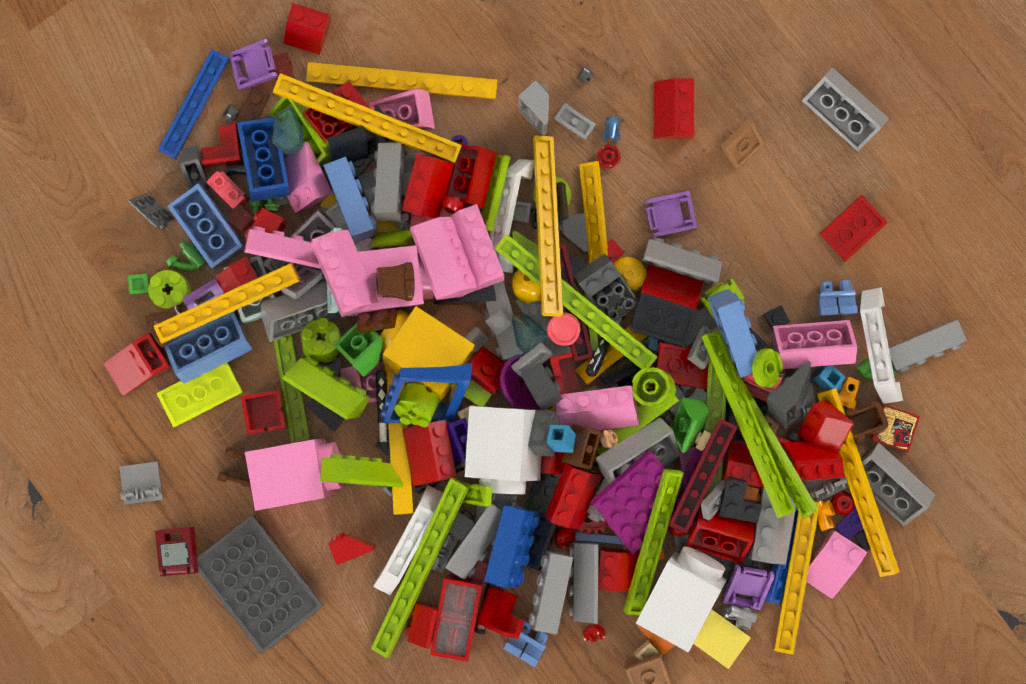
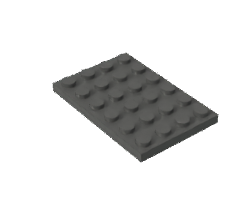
M253 514L197 557L198 572L261 654L324 606Z

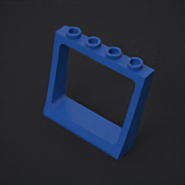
M472 364L401 368L399 374H394L388 395L385 398V404L382 406L381 417H383V423H402L394 407L403 383L406 381L454 383L447 402L437 406L430 421L446 420V422H453L471 380Z

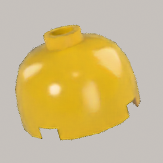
M627 256L613 263L633 294L642 289L647 273L641 261Z
M518 269L512 278V289L515 296L521 302L527 304L540 302V286Z

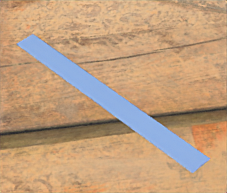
M576 533L575 540L623 544L618 536L587 535V533Z

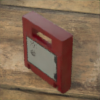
M194 527L155 531L159 574L161 577L198 573ZM181 532L182 540L170 541V533Z

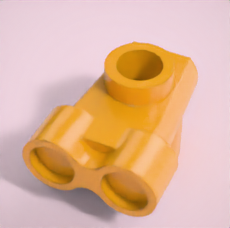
M847 376L842 383L843 385L838 395L842 406L854 409L857 403L855 398L860 381ZM850 384L854 387L853 391L848 390Z
M829 500L825 502L819 501L818 524L821 532L835 528L830 519V516L835 515L832 503Z

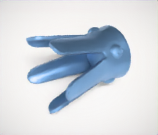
M615 113L613 117L606 118V127L601 137L604 142L607 141L608 137L613 138L615 143L618 142V138L621 141L619 130L621 119L615 118Z

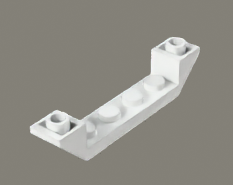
M518 159L507 170L493 232H490V239L494 248L506 234L508 236L510 234L520 180L532 179L534 160ZM495 250L502 271L513 273L514 265Z
M882 287L862 291L860 313L874 386L883 404L903 401L900 382H895L881 310L885 303Z
M427 485L415 512L373 587L388 595L392 594L412 560L443 492Z

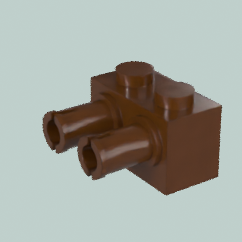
M572 424L571 429L576 434L573 453L564 452L562 462L591 470L592 465L598 466L596 458L600 454L596 453L597 447H604L600 440L601 431Z

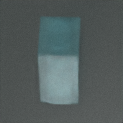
M289 107L276 114L272 143L286 155L299 151L303 145L304 133L293 108Z
M528 315L512 316L516 345L524 355L541 342L546 346L549 335Z

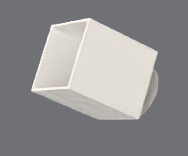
M469 406L465 477L479 478V485L491 486L492 493L525 494L526 481H539L542 456H536L528 446L536 410Z
M683 547L680 554L675 552L668 560L636 624L689 652L727 580L722 577L725 567L707 554L690 547Z

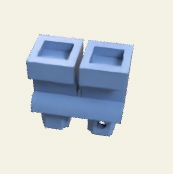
M850 280L839 281V291L834 292L832 281L821 282L820 293L817 294L818 317L858 313L855 303V290H852Z
M525 621L519 639L509 637L503 649L516 657L520 655L521 660L536 667L542 652L546 648L545 643L548 634L538 631L536 636L532 637L528 634L531 630L530 624Z

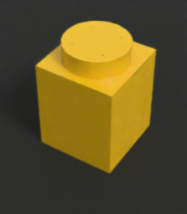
M415 306L411 314L399 309L397 311L395 328L384 329L380 335L383 339L381 352H383V364L398 374L401 368L445 367L467 364L473 355L475 347L473 343L417 306ZM410 381L411 383H419L426 386V390L430 393L434 391L440 402L453 384Z

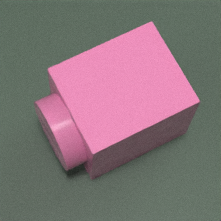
M416 246L358 252L376 297V268L397 266L405 262H412L415 291L412 301L377 297L379 303L351 313L348 317L359 316V313L395 308L397 311L399 309L410 310L414 309L415 306L420 307L423 305V300L433 299L434 292L421 257L417 254Z
M325 438L245 452L255 511L335 495V489L343 488L344 483L320 482L322 458H330V454L340 455L337 444L335 442L326 443Z

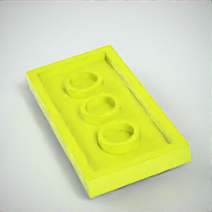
M227 362L185 384L179 381L156 394L174 428L242 394L243 391Z

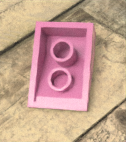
M417 88L369 103V107L372 110L379 106L385 115L425 131L435 129L428 91Z
M305 142L285 157V169L290 193L287 197L295 213L311 209L333 194L309 142Z
M830 529L810 560L807 583L833 599L858 568L867 552L841 534Z

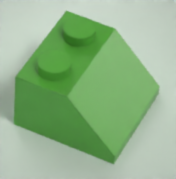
M356 323L334 346L364 377L378 364L383 339L375 331L359 333L356 329Z
M682 398L670 428L673 429L681 452H686L695 445L699 432H703L704 423L709 417V409L703 400Z

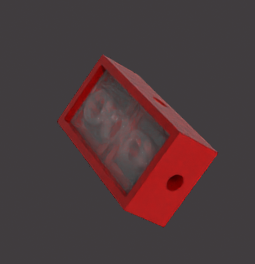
M449 575L444 576L430 655L465 662L469 661L483 582Z

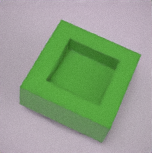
M147 273L128 275L129 295L148 293L149 277Z

